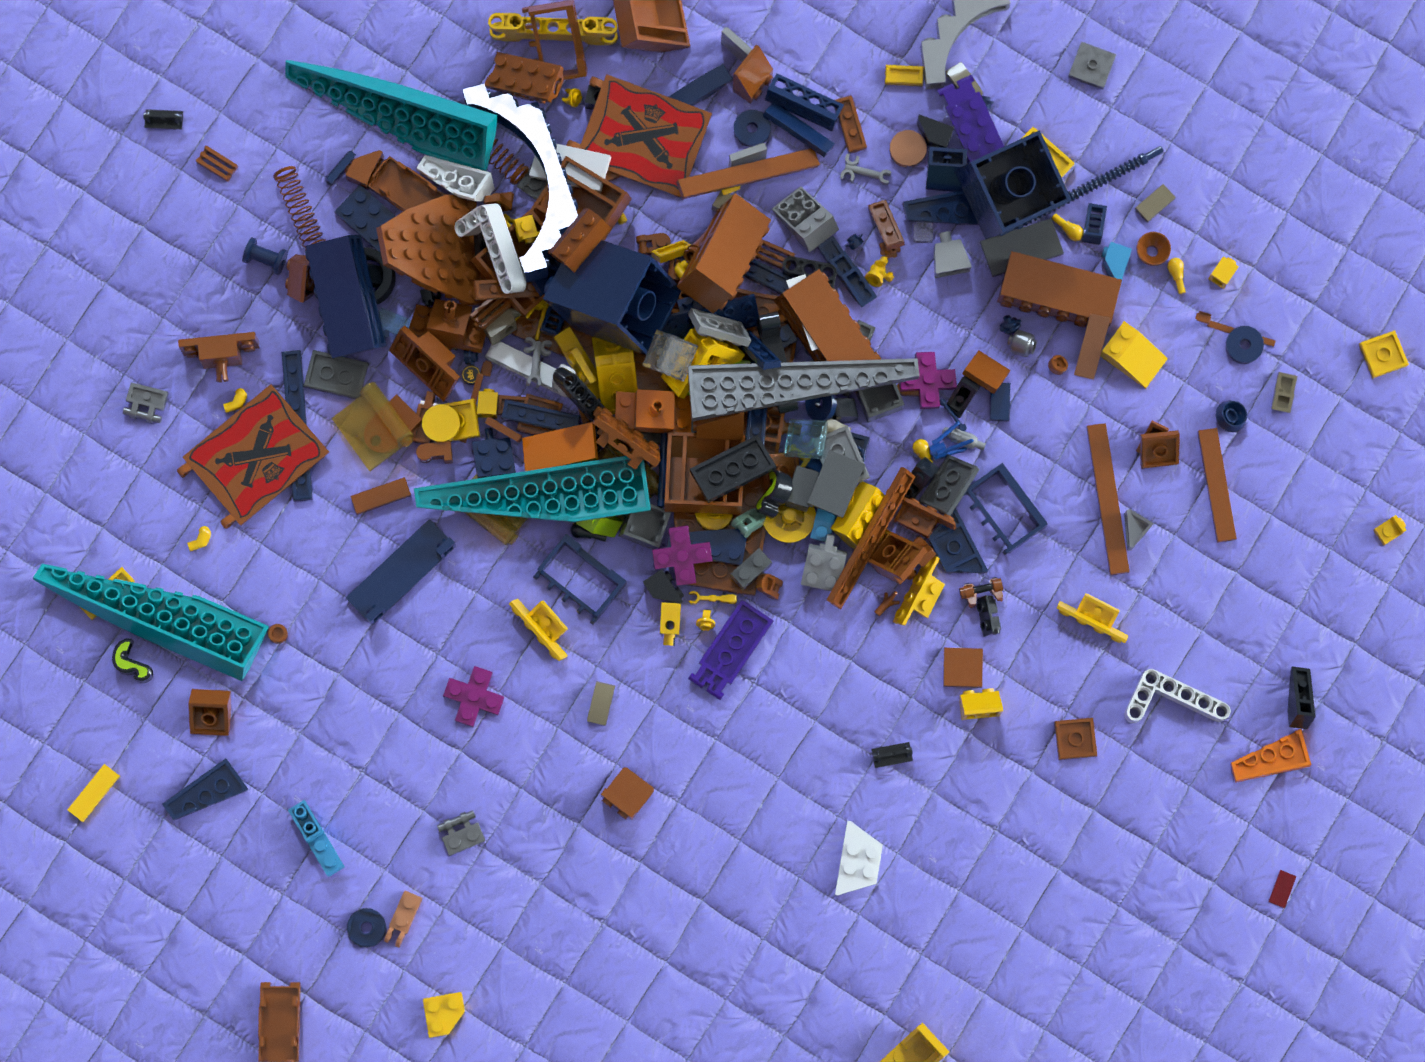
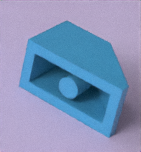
M1110 242L1108 247H1104L1101 257L1104 258L1103 266L1110 277L1122 280L1132 251L1131 248Z

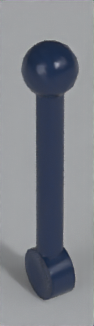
M940 399V405L944 406L955 422L959 421L946 404V400ZM960 422L958 425L959 430L966 431L967 426Z

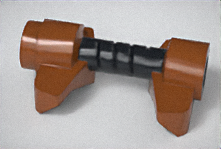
M994 577L989 580V584L974 586L967 583L959 588L961 599H967L970 608L976 606L977 594L989 591L997 601H1003L1001 578Z

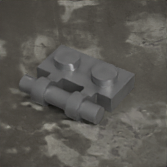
M131 382L126 402L133 404L131 408L124 407L123 414L128 415L132 419H144L148 423H161L162 416L155 415L156 410L164 411L169 393ZM139 406L148 407V413L139 411Z
M473 810L467 813L462 812L460 816L450 820L449 818L445 819L443 823L437 825L439 832L447 830L449 835L442 837L449 856L486 841L479 823L470 825L469 820L476 817ZM464 823V829L454 832V826Z

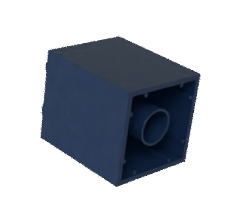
M1040 130L954 171L985 240L1072 201Z
M601 240L575 272H572L562 263L560 264L555 276L550 277L545 284L543 300L575 330L649 356L682 290L677 287L678 284L651 256Z

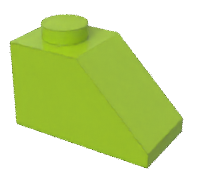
M612 516L579 521L576 524L591 533L614 538L623 520Z

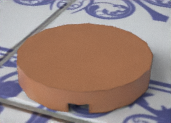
M904 130L898 132L892 138L889 151L891 158L896 164L902 167H914L921 163L926 156L927 145L921 134L913 130Z

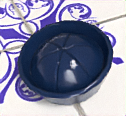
M1229 400L1219 404L1215 416L1217 423L1225 431L1238 432L1246 423L1247 411L1241 403Z

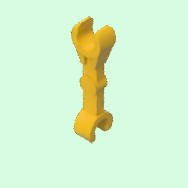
M696 591L689 592V595L697 596L695 601H688L692 605L697 604L700 600L709 602L721 601L727 604L737 603V596L734 594L699 596V593Z

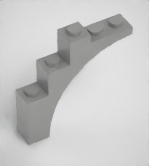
M952 0L953 16L947 14L937 18L936 29L938 39L926 38L924 41H921L920 50L925 90L943 88L945 86L947 57L958 36L978 19L994 12L1009 10L1010 0Z

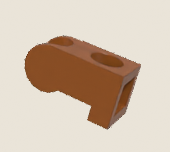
M451 441L425 443L419 445L416 449L417 458L422 463L438 459H444L445 464L453 463Z

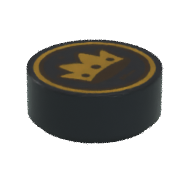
M474 365L466 366L462 371V379L466 384L474 385L477 374H481V372Z

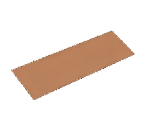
M1090 313L1074 375L1094 380L1110 322L1109 317Z

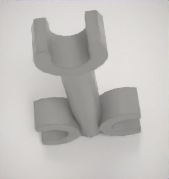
M846 154L845 169L841 172L840 180H843L844 175L848 174L851 176L850 182L852 183L855 177L854 173L879 179L882 185H888L889 181L883 179V176H890V170L878 172L857 166L859 156H856V160L851 162L849 161V154Z
M527 337L524 342L529 343L531 347H525L523 352H533L531 375L526 380V386L531 384V380H535L537 383L536 388H539L542 382L538 376L540 355L547 357L551 354V351L545 350L544 346L550 347L552 342L548 340L540 342Z

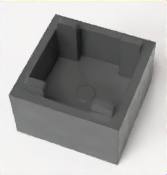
M896 383L855 391L868 423L901 411L905 405Z
M650 504L651 511L626 514L619 537L653 550L660 546L671 512H665V509Z

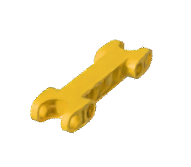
M494 13L488 19L490 36L494 40L518 42L522 39H535L534 32L525 28V24L532 23L531 17H522L516 13ZM535 17L539 27L540 40L573 41L572 33L567 31L570 28L568 19ZM606 17L578 19L582 42L589 45H613L618 39V26L614 19ZM494 18H499L502 21L491 24ZM607 23H612L615 26V28L604 25ZM553 26L558 28V30L555 32H550L548 30L550 27ZM492 31L502 32V34L497 36ZM615 35L613 40L605 39V37Z

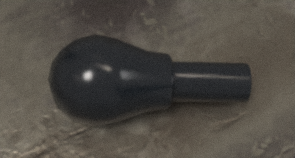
M576 522L570 528L571 534L575 538H594L604 542L607 536L589 532L576 524Z

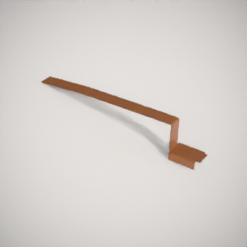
M1202 311L1196 314V321L1205 323L1208 327L1227 333L1235 329L1210 321L1211 314ZM1262 337L1264 344L1274 347L1276 340Z
M485 360L481 374H477L471 399H476V402L483 376H491L493 364L490 361ZM467 439L460 440V442L466 443Z

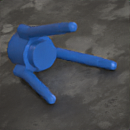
M959 421L937 439L932 440L933 445L929 446L935 460L942 459L948 454L953 455L966 451V447H960L974 442L973 439L948 448H946L944 442L939 443L960 424Z

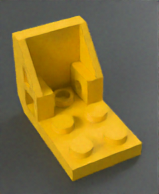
M692 328L661 375V378L678 397L684 399L689 392L688 366L734 364L741 361L745 354L738 346L724 340L722 342L708 335L707 337L701 336L695 328Z
M592 337L600 400L606 409L615 414L616 391L635 393L638 389L633 351Z
M922 1022L880 1062H940L949 1053V1050Z

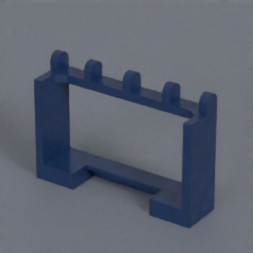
M1003 463L970 485L963 495H968L974 502L969 507L971 511L978 507L986 518L981 522L982 526L990 523L997 533L992 538L994 542L999 538L1004 542L1007 547L1002 552L1004 555L1014 551L1048 525ZM996 474L1005 486L1008 485L1029 513L1028 517L1036 526L1034 530L1013 545L972 492Z
M568 534L561 539L533 576L537 580L542 575L550 581V584L547 586L549 591L555 585L565 593L562 598L563 602H566L570 597L579 604L580 607L576 611L578 614L585 609L594 616L590 621L592 625L595 624L627 584L625 579L597 561ZM564 546H567L617 586L597 612L544 571Z

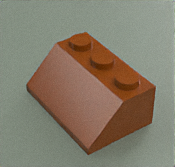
M584 208L548 253L572 272H575L609 232L611 227L592 210Z

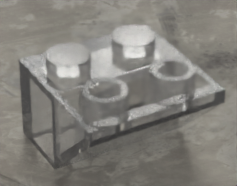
M656 330L642 366L684 382L688 373V366L691 365L698 346L671 334Z

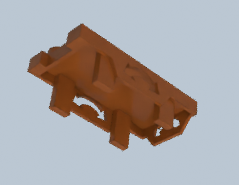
M501 52L496 53L494 70L486 78L484 84L487 89L501 91L503 94L511 93L512 97L530 101L535 100L542 104H545V102L551 103L552 99L557 98L564 81V68L561 65Z
M391 156L381 163L367 185L369 189L402 212L445 195L432 185L431 182Z
M599 406L595 409L593 415L596 417L593 420V424L599 427L597 434L600 435L596 443L602 447H605L608 443L630 458L627 464L634 469L638 467L643 459L649 462L650 470L658 465L660 462V449L655 442L644 439L643 434L638 430H631L625 421L614 418L608 409H601ZM618 438L632 449L627 452L628 449L624 444L618 443L617 445L614 440Z
M260 982L258 1062H299L301 982H290V986H271V982Z

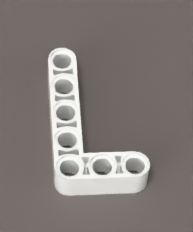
M496 203L480 205L457 220L455 232L459 237L477 235L482 232L502 291L505 294L524 291L526 280L501 207Z
M501 341L490 346L485 355L488 360L528 379L531 375L533 357ZM540 361L538 373L542 380L540 386L568 398L553 380V373L556 368ZM560 364L559 367H564L565 369L576 374V371L564 364Z
M1148 669L1140 677L1124 716L1129 723L1140 721L1154 693L1216 722H1222L1227 719L1231 710L1229 705L1161 672ZM1146 675H1152L1155 679L1154 683H1148L1145 679ZM1164 683L1171 684V692H1167L1164 690ZM1182 691L1189 693V700L1182 699ZM1138 692H1144L1147 699L1141 701L1137 696ZM1200 699L1205 700L1207 708H1201L1198 701ZM1217 708H1222L1225 711L1224 717L1217 715ZM1131 709H1136L1138 711V718H1133L1130 716Z

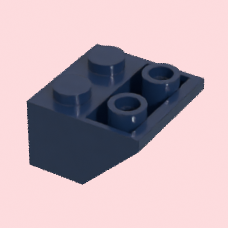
M929 147L926 189L955 192L963 190L954 171L966 165L967 149Z

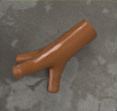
M894 591L889 597L887 592L884 593L883 602L874 611L879 617L890 606L900 604V601H892L897 592Z

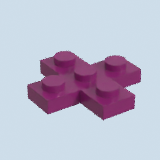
M916 352L915 358H918L919 379L900 382V392L919 391L920 409H937L940 407L939 390H955L957 387L955 369L937 370L935 352Z
M688 525L669 528L671 547L652 550L655 569L674 567L677 586L696 583L694 564L713 561L710 542L691 544Z
M474 666L468 684L449 678L443 697L461 703L455 718L456 722L474 727L480 710L499 715L505 697L487 691L493 672Z

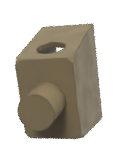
M501 303L496 309H494V311H493L490 315L486 316L481 322H484L489 316H491L496 310H498L504 303ZM511 307L483 330L492 346L517 329L515 318L522 314Z

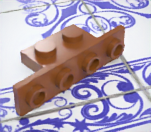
M903 498L901 502L902 507L894 519L895 523L928 539L937 523L954 531L956 529L953 517L947 514L941 515L931 506L925 507L920 505V502L914 498Z

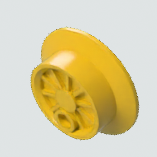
M785 504L780 505L778 515L772 519L766 517L764 527L770 536L785 543L798 542L807 537L814 525L816 516L814 506L812 508L809 507L807 512L784 506Z

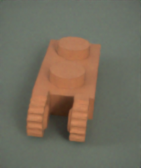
M404 890L389 924L390 928L387 931L384 942L388 943L391 940L394 929L401 933L395 942V946L398 948L401 946L423 900L422 897Z

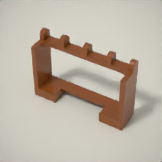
M574 0L523 7L522 13H528L532 22L525 24V28H533L535 37L534 41L529 42V47L536 46L539 57L533 60L544 62L535 15L566 10L575 47L577 68L564 70L563 79L587 77L588 70Z

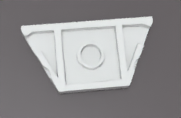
M847 821L835 891L836 896L877 884L883 845L851 821Z

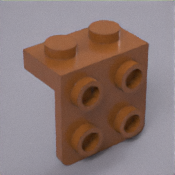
M624 767L608 788H605L601 793L602 802L610 808L614 806L618 810L617 813L625 820L627 818L632 820L653 794L654 788L630 769Z

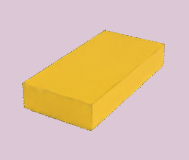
M886 65L885 85L922 86L923 66Z
M681 240L651 251V255L659 263H664L684 256V251L691 244Z

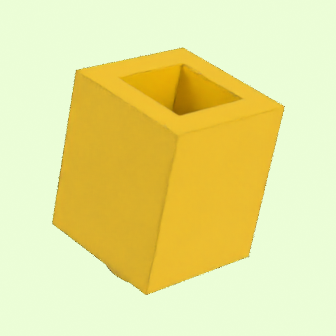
M1223 256L1208 279L1224 289L1239 266L1236 265L1233 259Z
M493 389L479 391L478 417L497 419L498 392H495Z

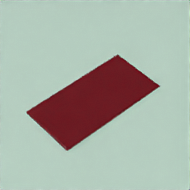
M1280 870L1268 902L1285 908L1297 876Z

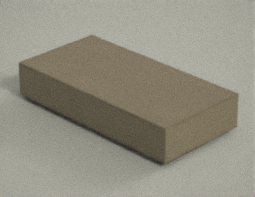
M1162 184L1135 207V210L1148 223L1175 200L1176 197Z

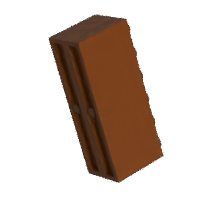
M735 193L715 212L677 287L710 312L714 313L718 309L722 310L728 300L732 301L738 292L736 288L744 281L743 275L750 269L749 263L756 257L757 253L755 251L762 245V237L768 233L770 229L768 225L771 219Z
M1011 251L997 302L1006 308L1014 306L1018 307L1022 312H1037V315L1041 317H1056V320L1060 322L1072 321L1074 325L1079 327H1085L1088 324L1090 313L1109 317L1110 326L1122 280Z
M820 269L774 299V302L814 362L881 360L879 354L870 347L869 339L861 333L857 321L853 320L849 315L848 307L839 300V294L836 289L832 288L828 283L827 275L821 272ZM804 328L818 349L811 350Z

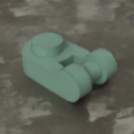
M753 508L736 517L731 525L735 529H739L746 538L753 531L764 525L766 516L758 513Z

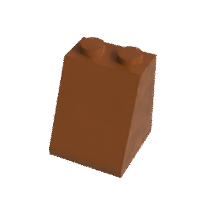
M744 412L693 421V431H697V439L743 440Z

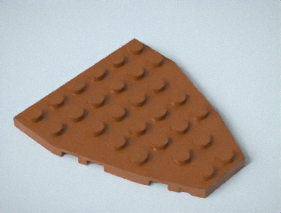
M447 194L409 208L377 227L383 265L395 270L401 276L407 275L412 278L411 282L434 293L441 292L448 299L455 298L459 300V303L462 305L481 306L486 300L474 299L473 281L487 279L470 261L475 256L474 235L459 237L455 232L456 221L475 209L477 202Z

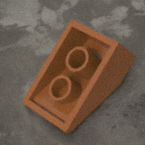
M757 44L734 72L733 92L750 104L754 99H759L763 92L762 88L765 85L768 86L774 78L772 76L773 68Z

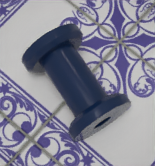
M251 237L245 247L242 262L258 261L271 266L274 274L280 275L287 260L288 250L282 249L279 253L258 246L256 238Z

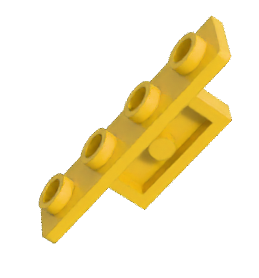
M568 327L555 335L554 339L565 355L568 364L576 371V375L599 399L597 371L575 334Z
M934 556L924 567L921 566L919 572L913 578L909 591L905 594L900 608L895 613L893 620L895 624L905 626L912 611L925 618L929 617L945 586L944 583L932 576L940 559L939 557Z
M1087 593L1083 596L1077 609L1062 601H1059L1056 607L1062 615L1072 616L1076 618L1078 623L1082 625L1088 624L1094 627L1093 629L1096 632L1110 635L1111 639L1115 642L1126 643L1128 639L1127 634L1112 627L1120 610Z
M519 599L512 600L509 603L512 607V612L520 616L524 621L525 627L533 631L539 643L547 647L549 654L554 659L561 661L568 657L556 642L568 628L544 600L540 601L531 611Z

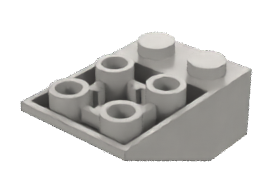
M801 186L772 208L773 212L798 242L809 252L839 230L834 216Z

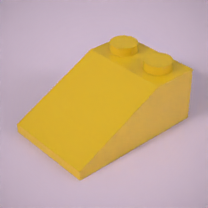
M1125 321L1115 332L1100 355L1101 358L1145 389L1168 359L1146 337Z

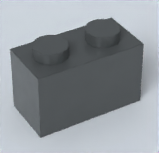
M796 466L792 478V493L784 506L807 512L809 507L812 508L813 506L807 504L819 472Z
M759 548L731 573L730 577L744 591L760 574L772 566V561Z

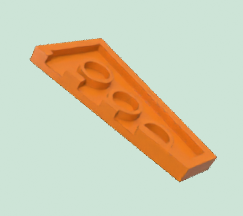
M1299 729L1272 744H1268L1255 752L1231 762L1230 766L1235 783L1307 768L1311 766V761L1302 730Z

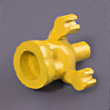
M881 256L880 260H876L871 265L870 271L865 275L869 285L881 287L883 278L888 282L893 280V273L885 272V266L888 263L887 257Z

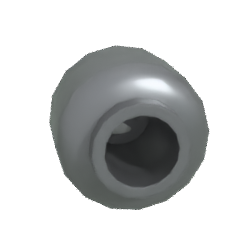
M1017 330L1014 335L1011 334L1009 336L1007 345L1010 346L1011 353L1028 357L1034 353L1037 340H1035L1033 334Z

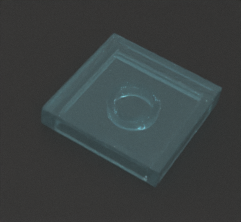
M790 419L784 449L785 457L822 459L828 422L823 420Z

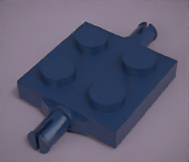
M489 427V430L488 428L484 429L486 439L473 441L471 444L477 479L516 473L510 438H494L491 427Z

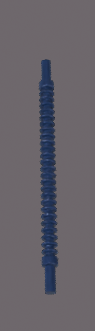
M1159 146L1146 154L1141 153L1137 158L1133 157V161L1128 160V163L1120 164L1119 168L1115 167L1114 170L1110 169L1109 173L1101 174L1100 178L1097 176L1096 180L1091 179V182L1087 181L1086 185L1082 184V187L1077 186V189L1073 188L1072 192L1068 191L1071 200L1074 202L1075 198L1083 197L1084 193L1088 194L1089 191L1093 192L1094 188L1098 189V186L1107 185V181L1112 182V179L1116 180L1117 176L1121 177V174L1126 175V172L1130 173L1131 169L1135 170V167L1139 168L1140 165L1147 164L1148 160L1164 153L1163 148ZM1042 215L1033 218L999 235L1001 237L1015 229L1019 230L1023 228V225L1027 226L1028 222L1032 223V220L1037 221V218L1041 219Z

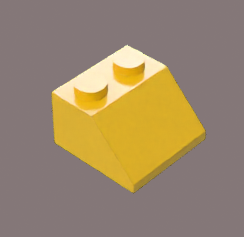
M993 688L983 689L982 693H975L974 690L963 691V694L959 696L961 720L999 717L1003 712L999 691H994Z

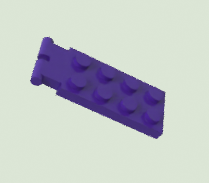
M969 75L956 81L958 89L955 90L953 84H949L937 90L940 97L944 96L948 105L945 107V110L963 149H967L969 162H972L1004 147V144L980 92L976 93L972 85V82H974L973 76Z
M741 600L700 660L699 664L701 667L697 673H691L688 679L701 688L708 683L710 686L706 691L721 700L724 696L722 690L727 683L730 685L733 683L774 620Z

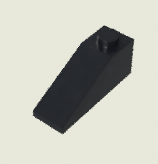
M1291 667L1287 710L1289 727L1308 729L1316 717L1311 671L1308 668Z

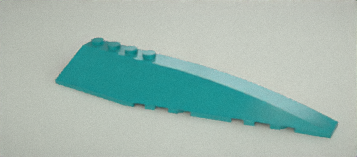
M291 60L285 61V78L305 89L310 86L315 95L322 97L324 94L332 99L331 104L337 107L341 104L346 107L347 113L371 126L374 124L379 126L381 132L387 135L391 133L398 137L397 141L403 144L405 142L410 144L413 150L445 161L487 171L496 135L497 115L386 80L326 66Z
M627 456L414 488L416 507L425 509L579 522L651 511L645 461L643 459L638 467L634 469L627 464L630 460Z

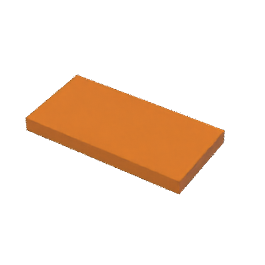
M593 422L522 438L525 471L598 460L596 431Z

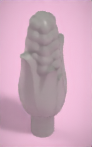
M945 427L942 430V434L949 428ZM957 428L946 436L954 443L973 439L974 442L964 446L969 449L976 447L984 450L986 443L978 441L975 435Z

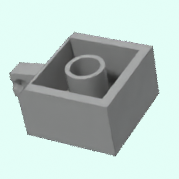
M827 534L826 543H820V546L809 543L801 585L832 591L844 569L847 556L846 551L837 550V547L833 546L835 535Z

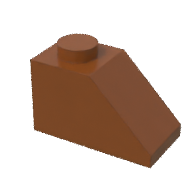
M378 150L354 158L352 163H349L345 169L347 181L358 186L361 185L368 190L367 185L384 158L383 152Z

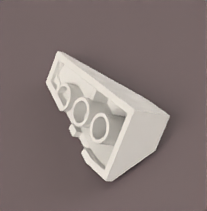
M427 155L423 157L416 167L418 172L454 195L468 200L484 201V197L491 195L495 189L491 172Z

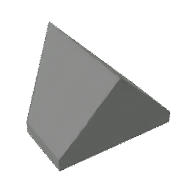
M1128 509L1124 513L1127 551H1131L1154 523Z

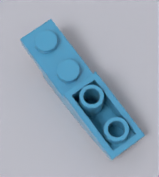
M303 800L288 809L327 877L345 867L306 801Z

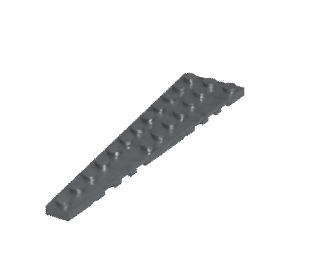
M918 358L781 363L779 368L763 370L757 363L691 365L687 369L692 421L919 379Z

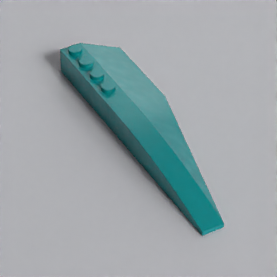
M42 564L33 576V580L92 614L154 644L240 681H243L251 668L269 629L268 625L196 595H192V597L185 596L182 592H166L163 588H147L143 584L115 578L114 580L104 579L105 576L85 575V572H70L66 568Z

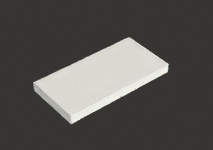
M556 144L557 149H555V152L560 153L562 161L567 156L605 179L611 160L610 155ZM534 156L529 176L547 181L539 160ZM567 164L565 170L568 175L596 192L602 191V182L574 165ZM565 179L567 184L570 183L571 186L580 188L575 183Z

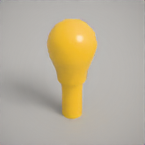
M1056 213L1052 216L1051 219L1062 227V230L1070 240L1079 241L1083 238L1084 231L1081 226L1065 221Z
M1177 257L1172 258L1167 264L1168 271L1176 282L1178 294L1186 293L1183 283L1184 263Z
M917 439L912 446L913 452L921 460L926 457L932 462L928 442L924 439Z

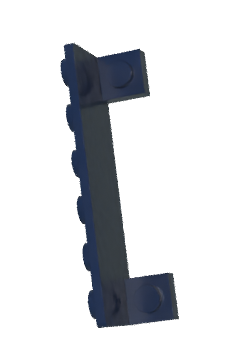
M429 519L358 585L346 599L371 625L375 624L456 547L455 542L450 537L448 538Z

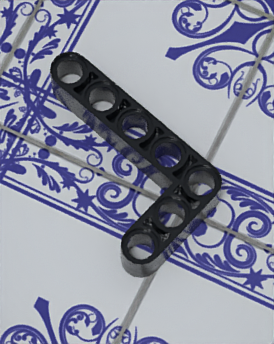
M794 256L784 259L781 268L783 274L791 278L804 274L808 277L811 274H807L804 271L805 267H811L814 272L818 269L821 272L830 271L832 277L828 278V283L834 288L837 270L832 264ZM789 262L792 263L795 266V269L788 270L786 268V264Z
M778 312L759 315L757 329L760 341L781 360V363H786L787 360L780 337L781 322ZM798 403L777 405L779 414L798 410Z
M559 367L554 371V382L588 420L593 422L596 417L593 415L595 409L598 406L601 409L606 407L576 374L564 367ZM595 425L596 441H597V439L600 437V435L597 434V431H598L599 427H597V426ZM597 443V453H598V451L602 448V446Z

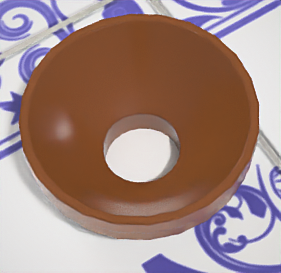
M1148 232L1142 235L1137 243V255L1147 265H1161L1168 259L1171 253V244L1165 235L1159 232ZM1155 247L1158 251L1157 255L1154 257L1149 256L1147 248Z

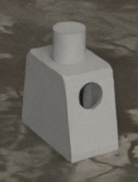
M950 231L940 233L941 243L935 244L933 248L934 277L940 278L970 272L971 263L961 239L952 241Z

